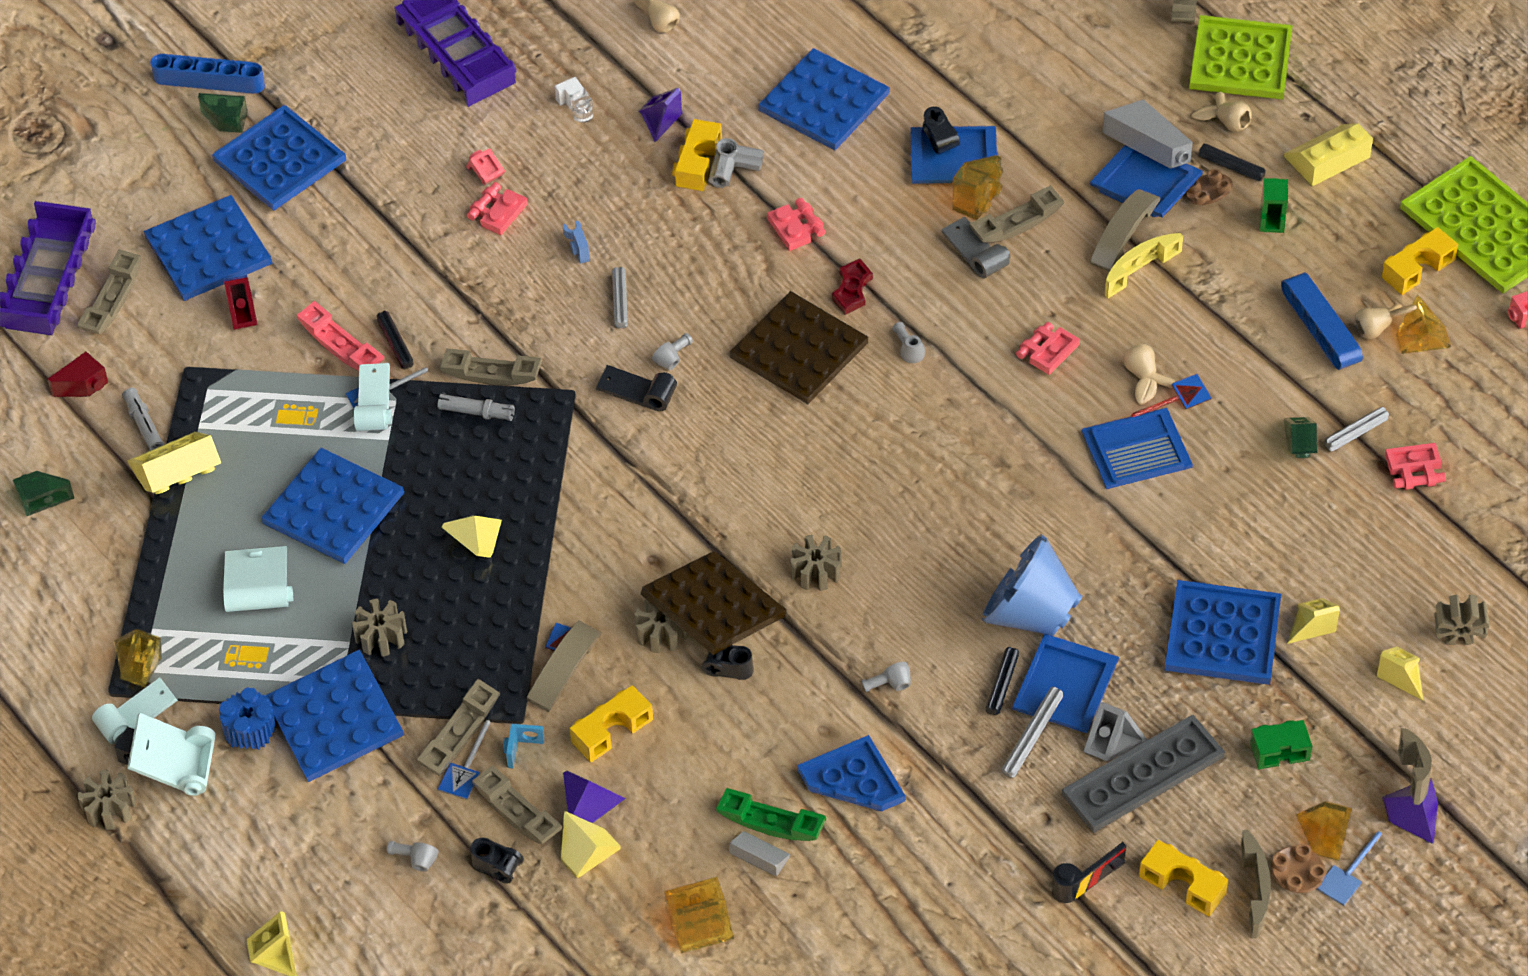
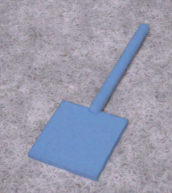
M1376 832L1346 872L1334 865L1326 874L1323 883L1317 890L1344 906L1362 883L1353 877L1351 873L1380 838L1381 832Z

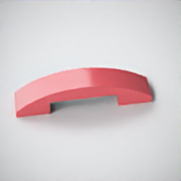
M313 301L297 314V319L324 348L348 366L359 371V365L379 364L384 360V356L367 342L364 345L332 321V314L317 302Z

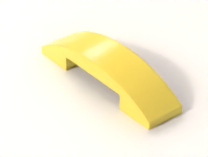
M1174 233L1155 237L1125 253L1114 264L1107 276L1105 296L1110 298L1126 288L1127 276L1155 258L1165 263L1182 252L1183 235L1181 233Z

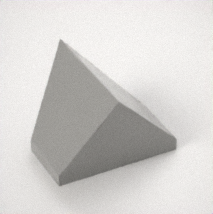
M1100 702L1084 752L1105 761H1110L1144 743L1147 739L1127 711Z

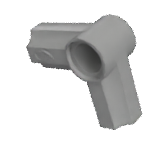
M730 138L721 139L717 143L709 183H712L714 187L722 189L725 186H729L735 166L760 171L764 150L737 145Z

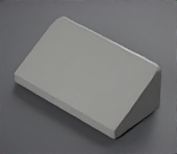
M744 831L729 844L730 854L776 877L790 858L789 853Z

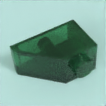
M198 94L201 113L219 131L243 133L248 113L245 96Z
M1310 417L1284 418L1288 451L1291 454H1295V458L1311 457L1310 453H1317V423Z
M34 471L13 479L16 494L26 516L74 499L69 479L40 471Z

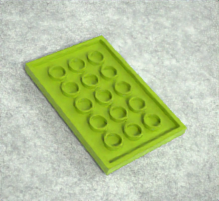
M1469 156L1401 201L1400 208L1428 232L1439 227L1458 243L1456 255L1502 294L1528 277V202L1472 156Z

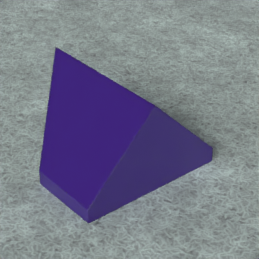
M679 88L651 97L639 110L654 142L682 114L681 90Z
M567 770L563 772L568 813L586 821L595 822L626 799Z
M1431 778L1426 798L1419 805L1413 804L1410 786L1382 797L1390 823L1434 844L1438 800Z

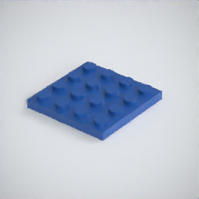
M813 48L758 105L760 112L836 151L890 94V87Z
M285 104L212 154L213 161L273 211L347 160L346 154Z
M232 195L144 231L146 240L184 301L224 285L223 280L245 276L272 264L271 256Z
M320 448L261 519L264 525L346 564L401 498L404 490L402 486L324 448Z
M1177 580L1165 671L1270 685L1281 593Z
M360 650L265 695L269 702H271L274 717L308 782L404 736L403 729Z

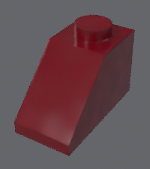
M248 275L223 280L233 329L258 325Z
M86 351L47 379L51 395L54 397H89L109 383L105 367Z

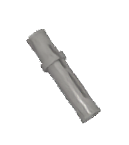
M126 389L122 393V398L129 408L130 418L135 420L149 451L163 446L164 443L148 414L149 409L145 403H142L137 389Z
M440 394L439 397L441 399L438 400L439 410L480 415L484 419L492 417L512 421L515 411L514 405L494 403L491 399L482 401Z

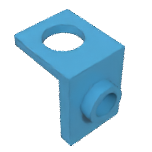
M511 724L509 737L504 738L503 752L507 756L508 768H514L518 742L544 744L543 726ZM530 731L536 733L537 736L529 737L523 733Z

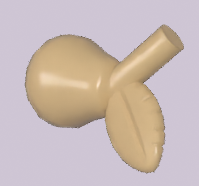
M634 0V3L641 10L648 11L651 24L657 32H668L678 24L680 14L673 5L662 0Z
M1218 92L1215 95V106H1205L1191 114L1192 119L1200 121L1218 117L1226 128L1232 132L1245 130L1250 124L1252 111L1246 103L1240 101L1226 103L1223 92Z
M1395 304L1388 310L1386 308H1363L1356 313L1355 325L1362 337L1372 340L1378 337L1391 324L1393 317L1412 312L1417 309V306L1408 305L1402 307L1400 304Z
M1137 344L1125 352L1123 356L1124 366L1140 379L1135 388V397L1139 405H1144L1154 398L1157 392V384L1173 389L1172 384L1175 383L1176 379L1156 373L1155 354L1151 346Z

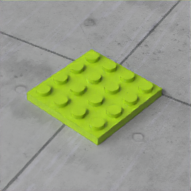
M1200 15L1189 89L1283 100L1293 25Z

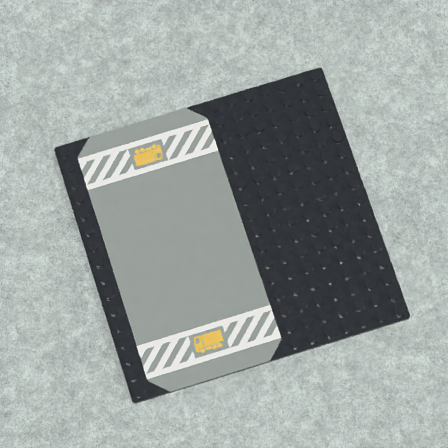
M204 367L184 368L166 444L193 432L211 435L221 464L214 466L215 470L203 475L197 473L192 476V480L183 484L176 482L169 485V490L160 494L154 493L108 688L109 695L112 697L132 698L155 680L161 678L178 701L221 704L227 701V698H231V695L235 696L236 692L240 694L247 687L255 688L257 693L260 692L261 695H267L360 650L395 716L450 720L463 703L465 695L477 679L500 693L483 722L490 720V722L524 723L528 704L526 699L530 691L576 399L575 391L409 380L389 390V409L392 411V424H388L387 430L356 431L354 408L345 393L359 387V377ZM389 379V384L394 383L400 379ZM440 394L482 401L491 399L494 403L514 405L515 411L512 421L492 417L484 419L480 415L439 410L438 400L441 399L439 397ZM320 448H324L402 486L404 490L401 498L346 564L264 525L261 519ZM471 516L502 520L491 557L476 556L444 530L442 525L446 522ZM287 546V586H292L293 601L289 602V607L226 612L223 593L225 551ZM372 599L379 600L380 611H383L388 605V601L391 600L396 603L398 614L401 611L404 612L407 633H403L404 645L398 648L397 645L388 641L390 654L387 656H381L379 644H376L371 654L368 655L363 652L362 642L360 641L357 644L355 641L352 626L353 621L357 622L355 611L358 607H362L363 610L371 613L370 600Z

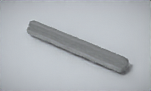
M1051 687L1002 767V772L1006 776L1014 778L1063 698V692L1060 689Z

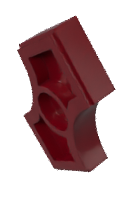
M860 258L839 268L843 281L841 286L832 293V300L844 315L866 305L862 290L873 279V273Z

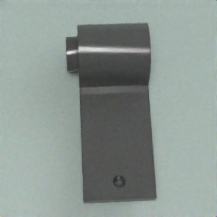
M965 216L942 229V234L981 278L984 279L1009 265L1010 253L1008 249L1000 244L990 246L988 242H982L969 227L970 222Z

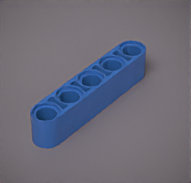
M157 54L150 61L154 81L160 85L251 94L259 93L265 88L262 67L255 62L172 54Z
M1306 272L1281 282L1285 298L1337 370L1363 360L1360 346Z

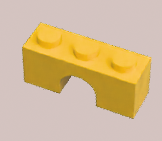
M693 119L691 128H687L685 132V144L680 146L679 161L673 165L672 176L676 178V187L704 191L710 175L709 158L700 156L716 155L717 143L722 139L721 123Z
M1439 227L1431 232H1426L1420 239L1412 244H1407L1402 251L1394 256H1389L1384 261L1382 279L1403 295L1420 284L1423 268L1419 264L1430 265L1438 272L1455 261L1458 243Z
M631 685L627 689L619 691L614 698L605 704L597 706L585 718L575 721L570 727L571 743L591 763L612 749L611 736L607 731L609 727L621 725L626 727L632 734L653 720L652 704Z
M1160 840L1156 841L1140 863L1139 877L1161 890L1172 880L1180 879L1186 881L1190 885L1187 890L1186 904L1208 917L1211 916L1227 894L1229 879L1225 878L1222 873L1207 868L1196 858L1188 857L1179 852L1173 845L1165 844Z

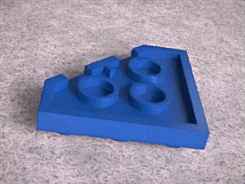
M869 735L797 765V772L807 789L813 793L881 812L906 800V795Z

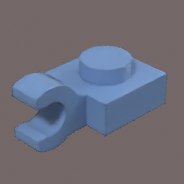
M575 221L576 228L573 230L568 229L567 225L563 224L564 236L567 239L573 240L570 241L572 254L578 256L580 264L589 262V247L581 228V223Z

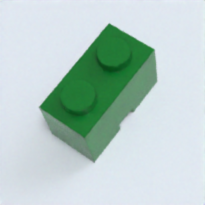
M1264 178L1260 205V232L1284 233L1288 206V179Z
M1289 720L1270 726L1261 725L1257 728H1252L1250 745L1258 770L1279 766V761L1288 760L1289 764L1310 761L1313 746L1304 720Z

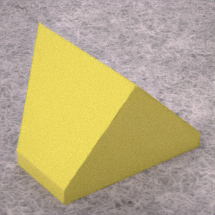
M471 516L446 522L442 525V528L476 556L491 557L502 520Z
M1324 598L1299 603V609L1287 644L1336 632L1340 612L1339 605Z
M1397 646L1382 651L1377 677L1423 700L1418 666L1420 658Z
M564 811L561 861L578 879L620 850L621 847L604 828Z
M280 911L247 938L250 962L288 976H297L285 912Z

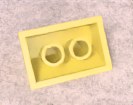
M1359 123L1342 124L1284 153V157L1311 186H1314L1370 158L1373 138Z
M193 432L127 460L144 489L149 492H155V494L169 490V485L176 482L178 484L189 482L192 480V476L197 473L201 475L210 473L215 470L214 466L221 464L211 435Z

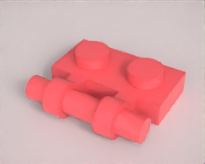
M494 182L490 187H486L482 192L483 196L478 201H474L470 206L471 210L467 213V217L472 221L477 216L481 217L482 227L502 235L528 203L526 197L509 189H506L502 195L499 194L501 186ZM489 202L494 204L490 209L486 208Z
M798 198L795 201L798 209L792 210L789 204L767 212L768 221L789 251L811 243L810 234L816 233L818 237H822L826 233L823 228V222L814 215L812 206L805 202L803 198ZM805 218L808 223L803 225L800 220Z
M1046 322L1043 326H1038L1033 332L1034 335L1030 339H1025L1020 344V349L1016 352L1019 359H1024L1027 355H1031L1029 363L1048 375L1079 346L1080 342L1079 338L1061 327L1053 333L1054 326L1050 322Z
M1436 443L1386 449L1385 457L1390 474H1401L1402 478L1393 479L1395 489L1404 488L1408 490L1419 485L1431 487L1436 486V483L1446 481L1444 472H1434V469H1441L1442 465ZM1412 472H1424V475L1412 476Z

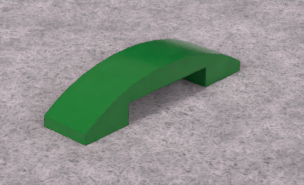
M730 788L725 789L716 808L719 814L744 827L766 835L797 841L817 840L826 821V815L800 809L799 814L752 801L751 794Z

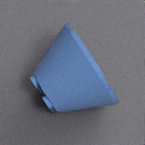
M1040 534L1021 553L1018 567L1015 570L1010 568L994 591L983 611V615L986 618L982 617L981 620L985 623L1054 636L1059 627L1063 628L1069 621L1071 615L1068 612L1071 607L1075 608L1078 605L1082 595L1078 593L1047 537Z

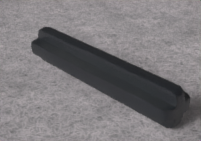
M1206 143L1200 147L1199 156L1257 181H1262L1265 176L1266 170L1263 167Z
M386 310L379 312L376 316L377 321L401 368L407 369L414 365L413 358L391 315Z
M1007 647L1004 651L986 705V712L988 714L996 716L1000 713L1019 657V650L1016 648Z

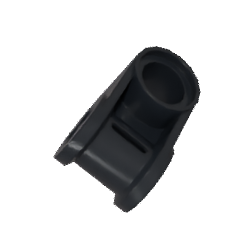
M936 106L927 108L923 117V131L928 137L935 153L941 154L959 146L960 139L958 133L949 122L944 111Z
M731 645L714 655L707 650V658L701 667L702 671L707 675L738 680L748 679L754 673L752 652L745 646Z
M478 838L470 846L473 868L505 884L512 882L514 871L517 866L522 865L524 862V857L517 850L500 845L488 838ZM483 853L488 854L486 856H478Z

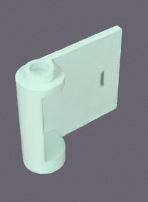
M287 546L225 551L223 593L226 612L289 607V602L293 601L292 586H287Z
M139 713L137 715L127 769L182 790L188 795H199L206 791L216 733L211 728L205 726H195L186 732Z

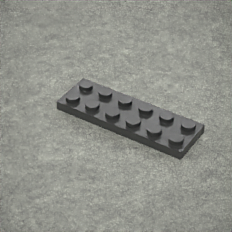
M1192 714L1063 788L1062 796L1089 829L1095 833L1224 758L1225 751Z

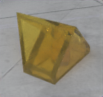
M1417 294L1412 305L1417 306V309L1406 314L1396 332L1401 353L1451 348L1445 325Z
M135 629L114 640L121 671L120 679L146 687L162 659L161 637Z
M1324 801L1296 814L1312 851L1319 856L1339 861L1349 829L1352 808Z

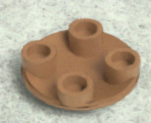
M1211 169L1207 172V175L1199 177L1187 190L1186 197L1189 202L1196 205L1215 203L1229 194L1233 187L1232 179L1225 174H1221L1219 169Z
M1305 843L1281 849L1273 856L1271 862V873L1275 881L1284 889L1294 893H1308L1316 890L1323 883L1326 875L1323 861Z

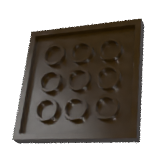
M790 291L730 350V358L804 403L809 404L868 344V336Z
M715 551L643 586L640 594L713 655L784 618L787 610Z

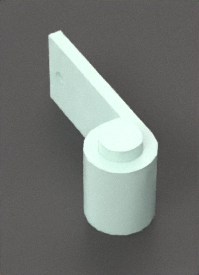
M389 363L359 365L358 406L354 408L356 431L387 430L388 424H392V411L389 409Z
M158 678L119 708H116L113 704L102 705L94 712L92 720L110 744H117L127 727L135 729L139 713L155 718L178 700L162 679Z

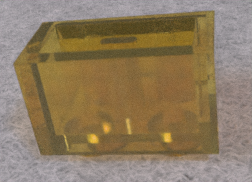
M995 155L964 162L953 178V211L978 220L983 213L988 212L991 201L994 197H998L1002 190V184L1000 183L1003 173L1001 156Z
M717 877L664 891L665 908L681 953L734 939L726 901Z

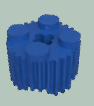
M247 687L240 694L236 692L235 696L231 695V698H227V701L220 704L219 717L225 740H227L231 747H238L239 745L241 749L243 747L246 749L251 747L252 749L257 748L260 750L261 746L265 747V744L270 743L269 739L272 737V733L275 732L276 722L271 702H269V699L264 694L257 693L255 688Z

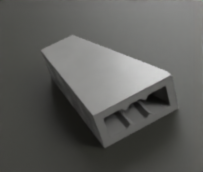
M1144 99L1104 112L1102 132L1107 136L1170 169L1191 162L1193 142Z

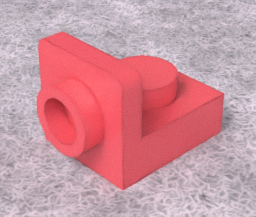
M490 148L483 152L480 149L469 156L470 160L466 167L468 170L473 169L483 185L504 175L505 170Z
M1528 291L1512 296L1510 307L1508 308L1510 319L1513 322L1515 321L1520 329L1525 327L1528 316Z

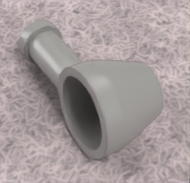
M902 322L894 324L892 330L903 343L900 349L901 358L908 363L920 362L925 356V347L921 339L915 335L909 336Z
M685 333L672 344L670 342L664 343L655 351L652 360L657 365L672 370L680 362L677 352L685 346L692 344L691 336Z
M907 662L895 663L886 668L882 674L867 680H861L865 692H869L870 689L885 683H889L896 691L908 688L911 685V675Z
M390 841L387 846L388 854L411 856V867L423 872L429 870L439 853L435 847L419 842L413 843V845H406Z

